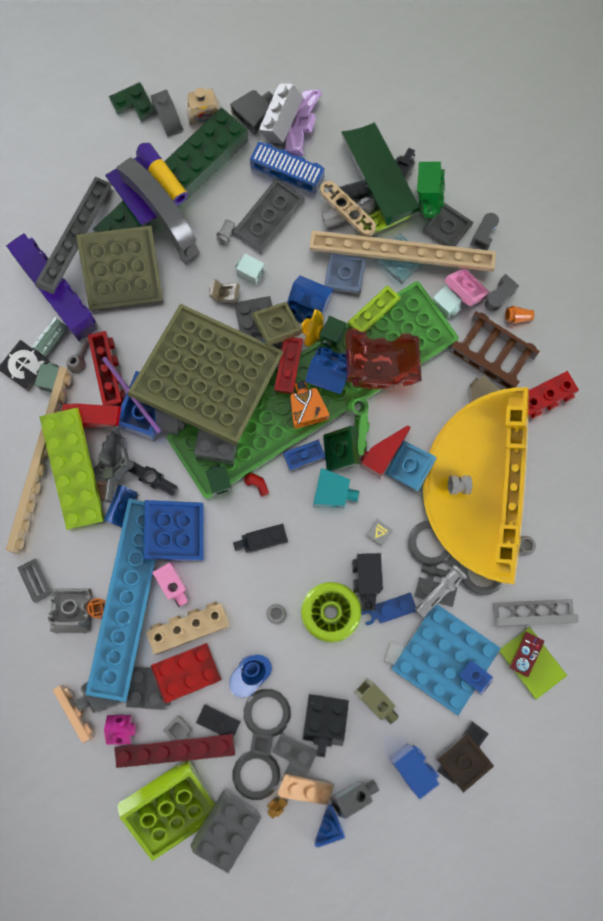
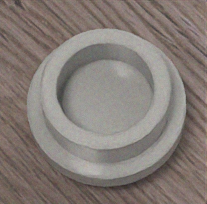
M522 536L519 553L522 555L532 554L536 548L534 539L530 536Z
M273 604L267 610V618L270 622L279 624L285 620L286 610L280 604Z

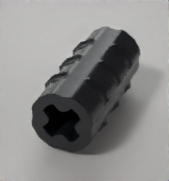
M364 180L339 187L352 200L368 196V189ZM338 199L336 201V204H343L346 201L344 199Z

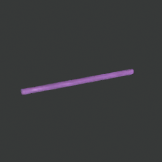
M104 357L102 360L128 393L130 388L107 357ZM131 397L157 434H159L161 429L140 401Z

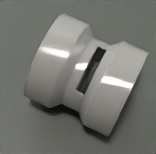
M450 475L448 479L449 494L457 495L460 492L464 495H470L472 492L471 476L463 475L458 477Z

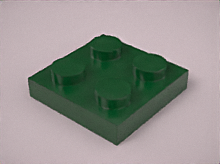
M348 426L323 435L326 468L328 471L335 472L360 464L356 426Z

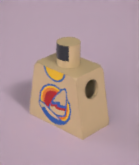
M197 88L194 92L187 94L186 110L189 125L206 122L220 109L219 101L213 89Z

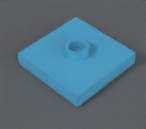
M403 440L385 474L419 491L437 457Z

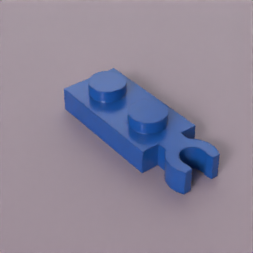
M410 592L375 605V611H363L362 615L369 614L371 616V620L365 622V625H371L375 619H378L379 623L382 624L417 611L415 610L416 605Z

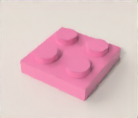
M466 268L448 275L444 280L448 284L449 289L456 292L461 297V300L470 307L487 298L490 293Z

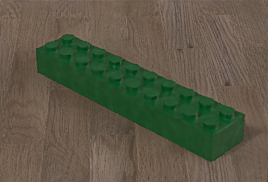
M221 107L164 161L187 191V199L249 141L248 130ZM122 201L93 228V231L101 232L142 226L124 201ZM156 218L144 226L152 225L154 232L161 225V222Z

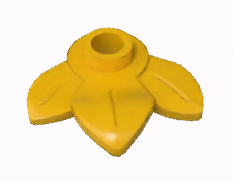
M315 309L312 318L305 319L301 324L302 333L306 336L305 346L310 347L316 341H320V333L324 327V317L319 310Z

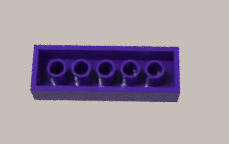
M23 233L8 243L6 247L35 284L49 258L41 251L32 237L28 238ZM64 278L61 279L54 294L38 288L79 342L81 338L85 339L87 335L97 330L94 325L96 320L91 312L83 305L81 299L73 292Z

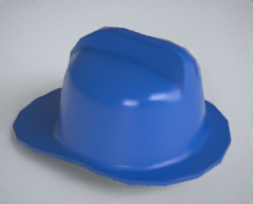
M259 654L244 657L230 677L229 687L231 692L237 697L243 698L253 694L271 674L272 666L269 659Z

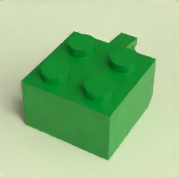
M441 161L419 162L417 192L420 211L418 212L424 215V218H435L436 215H440V207H444L445 169H441Z

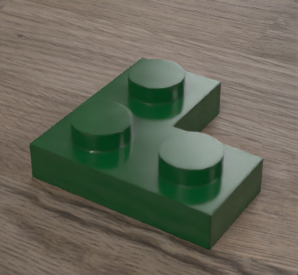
M141 82L108 96L117 114L132 107L140 121L156 114Z

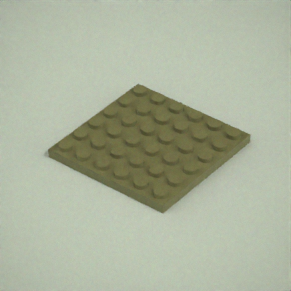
M180 303L128 391V396L237 446L284 351L271 345L267 346L265 342Z

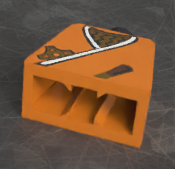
M305 381L297 382L295 384L297 393L290 395L294 429L329 420V412L317 388L308 390Z

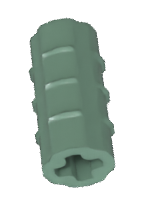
M53 318L32 348L46 357L68 327L57 318Z

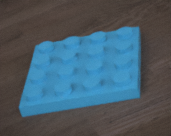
M437 604L424 617L391 670L459 716L475 688L460 677V673L470 661H473L487 671L501 648Z

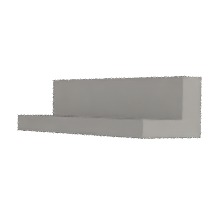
M573 599L493 603L495 627L578 623V614H574ZM560 604H568L569 615L559 614L556 608ZM540 605H545L551 611L546 616H541L536 610ZM506 606L511 611V614L506 618H499L498 607ZM520 606H526L531 610L527 617H521L516 612Z

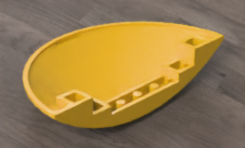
M516 387L492 392L472 401L459 410L445 424L434 440L429 453L436 456L437 459L423 482V499L427 517L434 533L444 548L458 562L476 574L508 584H515L522 531L528 444V387ZM456 475L462 477L463 475H470L472 478L471 494L464 495L459 492L457 495H450L448 490L449 476Z

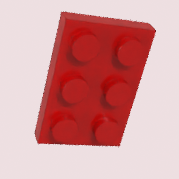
M207 643L151 665L165 704L221 681Z

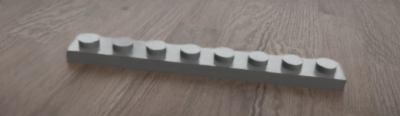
M95 176L40 273L35 287L54 294L78 250L76 235L88 232L112 188L111 183Z

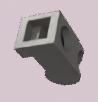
M487 213L483 217L473 236L471 245L481 250L489 249L493 240L489 236L496 230L499 223V217L495 213Z
M506 273L498 282L499 288L496 291L490 292L487 296L485 306L490 311H497L519 287Z

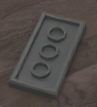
M276 178L232 233L262 254L305 202V198Z

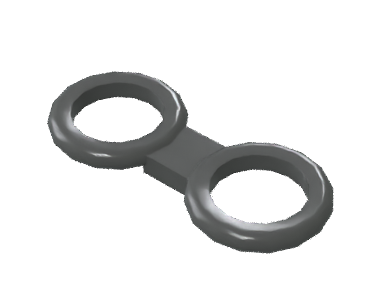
M423 521L411 530L408 538L409 550L412 556L420 563L431 566L444 562L452 568L456 565L467 576L466 579H462L464 586L472 593L478 595H490L498 591L504 584L495 581L489 587L475 585L468 576V568L458 562L446 549L437 557L424 556L417 548L416 539L422 530L432 528L429 521Z
M261 689L253 693L247 699L243 709L244 721L247 728L253 733L250 751L242 754L234 765L232 781L236 790L243 797L250 800H263L271 796L277 789L280 781V768L270 753L273 737L281 734L289 724L291 708L287 699L280 692L273 689ZM263 697H271L280 703L283 709V717L277 727L262 729L254 723L252 708L257 700ZM251 759H261L271 768V783L262 791H251L241 781V769Z

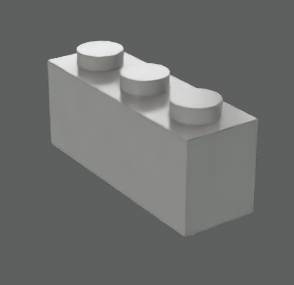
M278 84L261 123L259 131L269 143L284 144L303 100V96L293 84Z

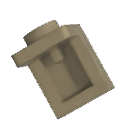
M212 279L209 297L217 303H237L240 285L237 282L220 283L216 279Z

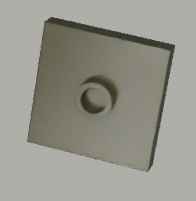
M287 302L252 313V318L267 346L302 334V330Z

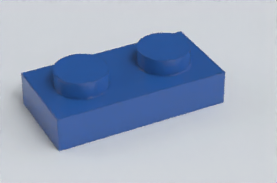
M319 439L283 452L289 471L296 470L326 457Z
M118 485L113 502L109 506L104 521L122 528L128 499H135L138 492L123 485Z

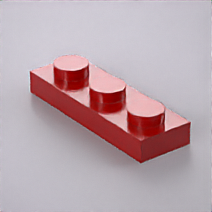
M293 337L283 341L282 351L284 352L279 362L275 392L294 393L303 344L302 338Z

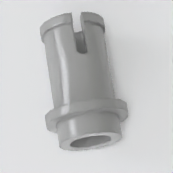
M225 219L220 232L216 234L218 242L226 244L230 241V235L235 227L233 221Z

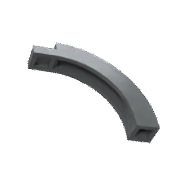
M132 157L118 165L116 169L123 182L132 188L157 216L175 245L181 260L186 263L200 253L195 243L197 240L178 207L157 180Z

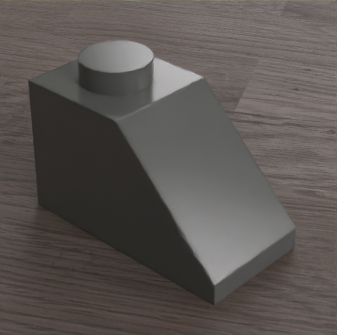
M167 89L151 95L153 107L166 136L168 137L182 131V124Z

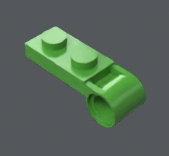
M352 398L347 402L346 408L351 415H355L354 426H356L359 455H364L367 449L366 433H368L370 427L367 417L369 405L364 398ZM356 402L360 403V410L358 412L354 408Z

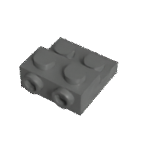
M271 296L234 303L239 331L254 338L262 336L252 318V313L271 307Z
M134 666L126 707L166 710L171 702L164 703L151 667Z

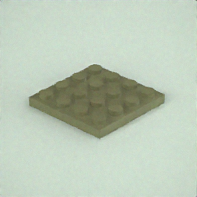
M152 225L76 235L89 310L163 301Z

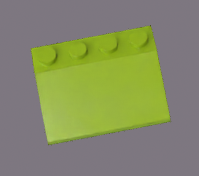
M182 761L118 803L117 806L121 821L151 861H154L199 831L216 802L191 762Z

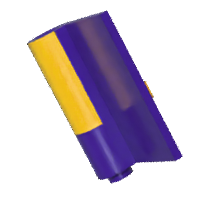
M141 143L137 147L136 157L133 159L140 163L157 180L176 206L180 205L187 199V191L151 143ZM117 169L105 174V177L141 226L157 218L144 200L123 182Z

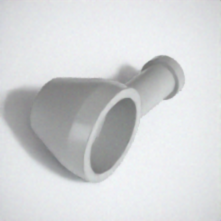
M81 338L76 354L70 355L66 361L67 368L72 373H81L86 367V362L83 358L85 350L89 345V341ZM77 359L75 364H71L72 360Z

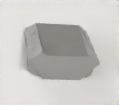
M52 589V594L50 595L51 611L47 617L50 622V631L56 634L87 633L90 625V615L87 611V606L91 601V589Z

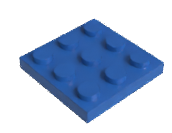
M145 500L143 560L203 561V503Z

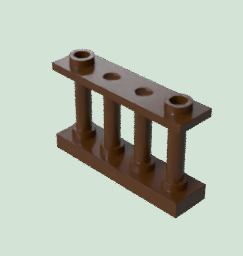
M476 311L471 319L475 324L463 342L455 341L449 352L504 388H516L520 382L516 376L530 357L534 360L540 351L532 343H526L491 321L486 314ZM483 327L491 332L480 350L473 352L468 346L480 328ZM498 337L505 341L506 345L496 360L489 362L484 356ZM514 347L521 351L522 355L512 370L506 373L500 366Z

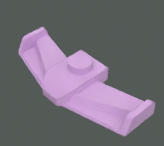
M319 89L304 90L302 93L303 100L286 137L285 150L289 154L303 156L304 133L312 132L316 119L315 115L310 112L318 98L322 96V92Z

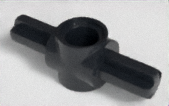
M134 462L133 467L127 470L139 477L138 480L154 490L159 488L172 496L177 491L178 486L164 479V475L149 466L143 467ZM156 474L154 481L147 482L148 475Z

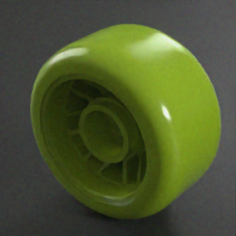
M325 582L313 587L307 593L301 607V618L305 629L315 639L326 643H336L345 640L357 629L361 619V606L357 596L349 587L337 582ZM332 607L336 610L334 618H328L325 615L327 608Z

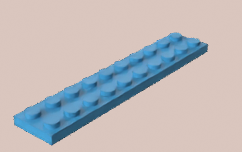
M128 499L85 693L87 696L121 702L127 701L153 576L152 572L154 571L156 561L143 560L144 501Z

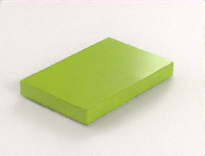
M527 627L499 650V653L509 666L524 633L528 632L538 637L531 627ZM544 644L529 677L514 671L535 700L568 676Z

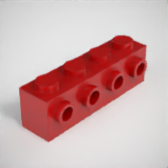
M106 331L89 334L87 336L102 405L121 407L126 392L121 389V384L102 360L104 357H107L117 371L119 360L117 355L113 353V349L116 348L113 337L110 338Z
M568 371L528 390V418L531 417L533 420L541 416L542 411L546 409L551 411L559 406L558 403L562 401L567 403L576 398L575 394L579 389Z

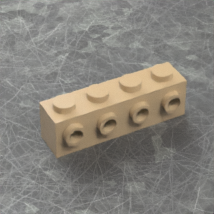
M217 601L206 605L207 609L201 611L194 609L187 612L188 616L180 618V616L169 619V623L165 625L158 623L150 626L151 630L147 631L146 634L153 654L158 655L231 627L223 604H218Z

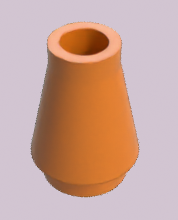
M517 306L507 307L505 311V320L510 322V324L533 321L535 316L534 310Z

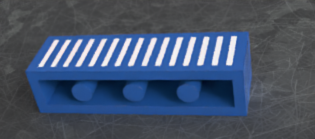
M258 141L250 157L251 169L315 195L324 179L325 168L320 164L306 161L301 156L296 157L289 154L286 150L274 148L269 143Z

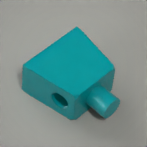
M321 468L313 507L342 509L345 507L346 500L357 502L360 491L348 489L350 479Z

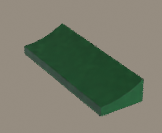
M374 122L353 130L341 131L343 142L362 179L366 182L367 189L386 226L420 211V206L376 123Z

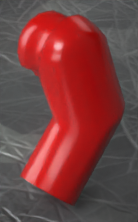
M249 473L244 477V483L247 486H256L261 497L269 494L263 477L254 473Z

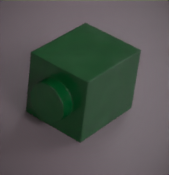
M329 315L320 333V342L328 348L334 347L337 349L346 330L347 323Z
M225 465L211 466L210 470L206 471L213 496L231 492L232 487Z

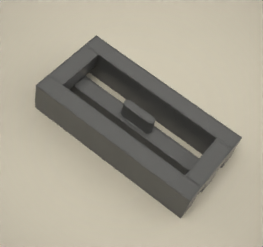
M37 559L17 567L33 603L52 594ZM31 565H34L46 592H43ZM25 568H27L29 571V574L39 593L38 596H36L32 588V585L24 570Z

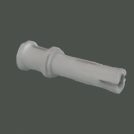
M454 565L448 575L441 578V583L415 610L424 618L449 591H454L455 586L462 579H466L467 576Z

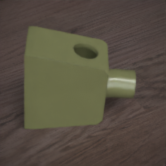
M368 678L354 691L355 695L380 720L385 718L392 724L398 719L399 715L393 710L396 705Z

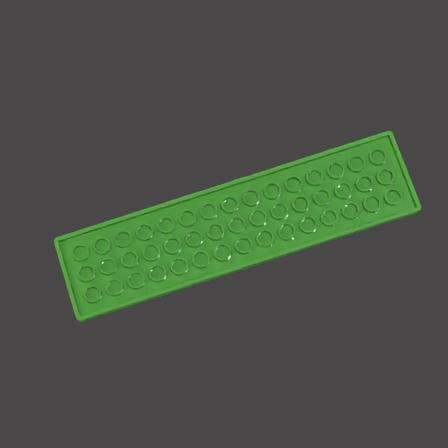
M415 281L397 292L401 297L400 300L361 337L346 324V330L337 349L334 347L330 349L340 354H347L351 358L353 355L359 354L368 362L355 361L341 394L306 382L308 390L317 388L329 412V420L294 429L290 397L292 394L274 391L278 367H276L238 442L234 465L196 459L194 450L199 431L197 427L187 423L184 431H180L179 436L167 435L168 442L205 499L213 497L206 471L210 470L211 466L225 465L230 484H234L247 476V474L348 412L346 405L350 399L364 398L367 400L451 347L455 341H458V335L419 281ZM318 341L301 352L296 383L305 381L310 362L319 346L326 347L322 342ZM379 356L389 357L392 365L390 366L385 363L373 364L371 361ZM359 365L365 367L364 373L359 371ZM376 366H380L382 368V372L380 374H377L375 372ZM361 381L368 384L380 382V384L374 387H369L364 385ZM356 402L355 405H354V407H356V406L359 405L360 403H359V402Z

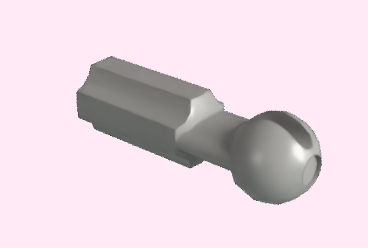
M367 197L355 202L368 216L375 211L376 205L371 198ZM335 209L321 213L326 229L347 222ZM352 211L349 214L352 219L360 216L356 211Z

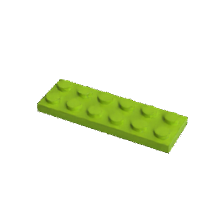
M73 408L39 416L66 530L104 522V513L79 409Z

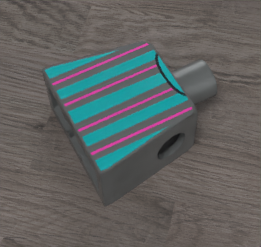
M374 780L366 784L356 782L331 796L330 801L338 817L346 819L372 803L371 795L378 792L379 788ZM359 792L360 797H359V799L357 800V799H356V794Z

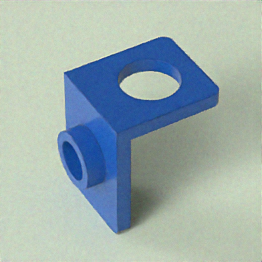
M470 661L460 673V677L479 691L481 696L494 680L493 676L473 661Z

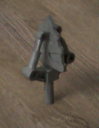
M118 428L111 431L112 434L106 436V441L102 443V449L98 455V465L93 467L94 475L107 481L105 502L107 503L113 502L115 482L119 481V478L134 465V462L128 457L127 449L124 447L125 438L121 436Z

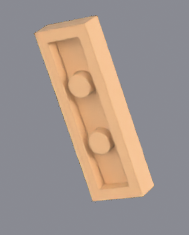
M60 685L53 689L55 696L81 742L85 743L94 738L91 734L93 729L88 722L85 723L83 720V711L78 712L72 700L73 693L69 687Z
M285 774L278 795L286 799L328 805L334 785L326 781Z

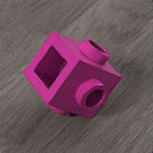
M107 715L104 727L106 745L131 744L132 736L136 734V724L132 723L131 715Z

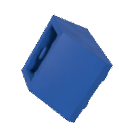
M299 275L293 282L287 303L296 320L302 323L305 319L312 318L315 309L324 315L334 289Z
M319 346L310 362L305 382L341 394L353 366L352 358L347 354L334 352L328 347Z

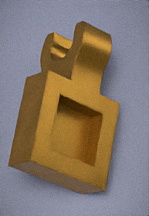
M275 797L267 805L269 808L267 814L272 819L275 816L279 817L284 812L283 808L288 804V801L282 797L279 799Z

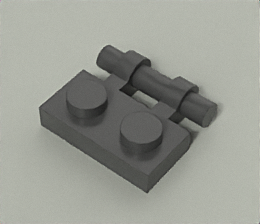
M422 564L421 572L428 573L427 579L418 578L414 597L425 599L440 584L433 581L434 575L446 577L451 570L447 569L446 571L436 568L437 566L435 565L428 566ZM455 587L454 591H449L438 604L453 607L457 587Z

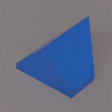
M329 802L314 842V846L318 848L346 838L334 807Z

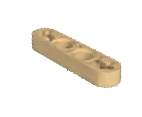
M325 181L320 187L322 198L362 236L371 237L376 229L374 220L334 182ZM325 188H332V194L330 192L325 193ZM344 199L347 204L344 207H339L336 201ZM350 212H358L360 215L359 218H350ZM363 224L366 226L371 225V229L365 231Z

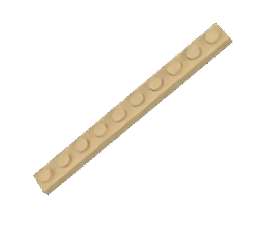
M313 230L310 240V251L492 272L495 269L496 251Z
M59 366L45 415L60 412L62 403L66 402V389L72 381V375L67 368ZM42 427L6 546V551L19 554V551L23 549L24 533L28 531L30 526L29 516L34 511V499L40 491L41 484L39 482L41 476L45 474V461L49 457Z

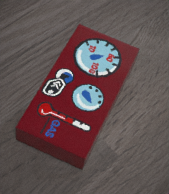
M525 632L509 669L529 677L545 641Z

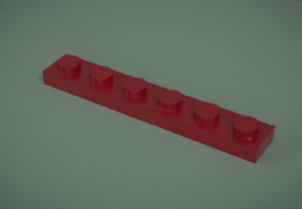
M233 734L114 747L116 768L236 755Z

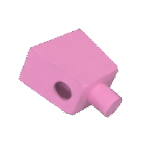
M172 561L152 572L168 600L173 598L178 607L189 602L183 592L187 588ZM175 583L178 588L172 590L169 584Z

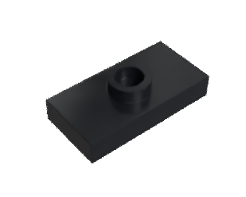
M204 704L196 721L197 724L217 734H233V736H235L241 722Z

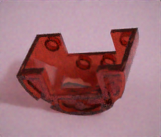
M349 329L345 333L348 383L352 381L353 386L366 389H393L402 383L406 387L422 381L418 336L404 333L394 341H387L386 338L369 339V337H366V332L359 331V329Z

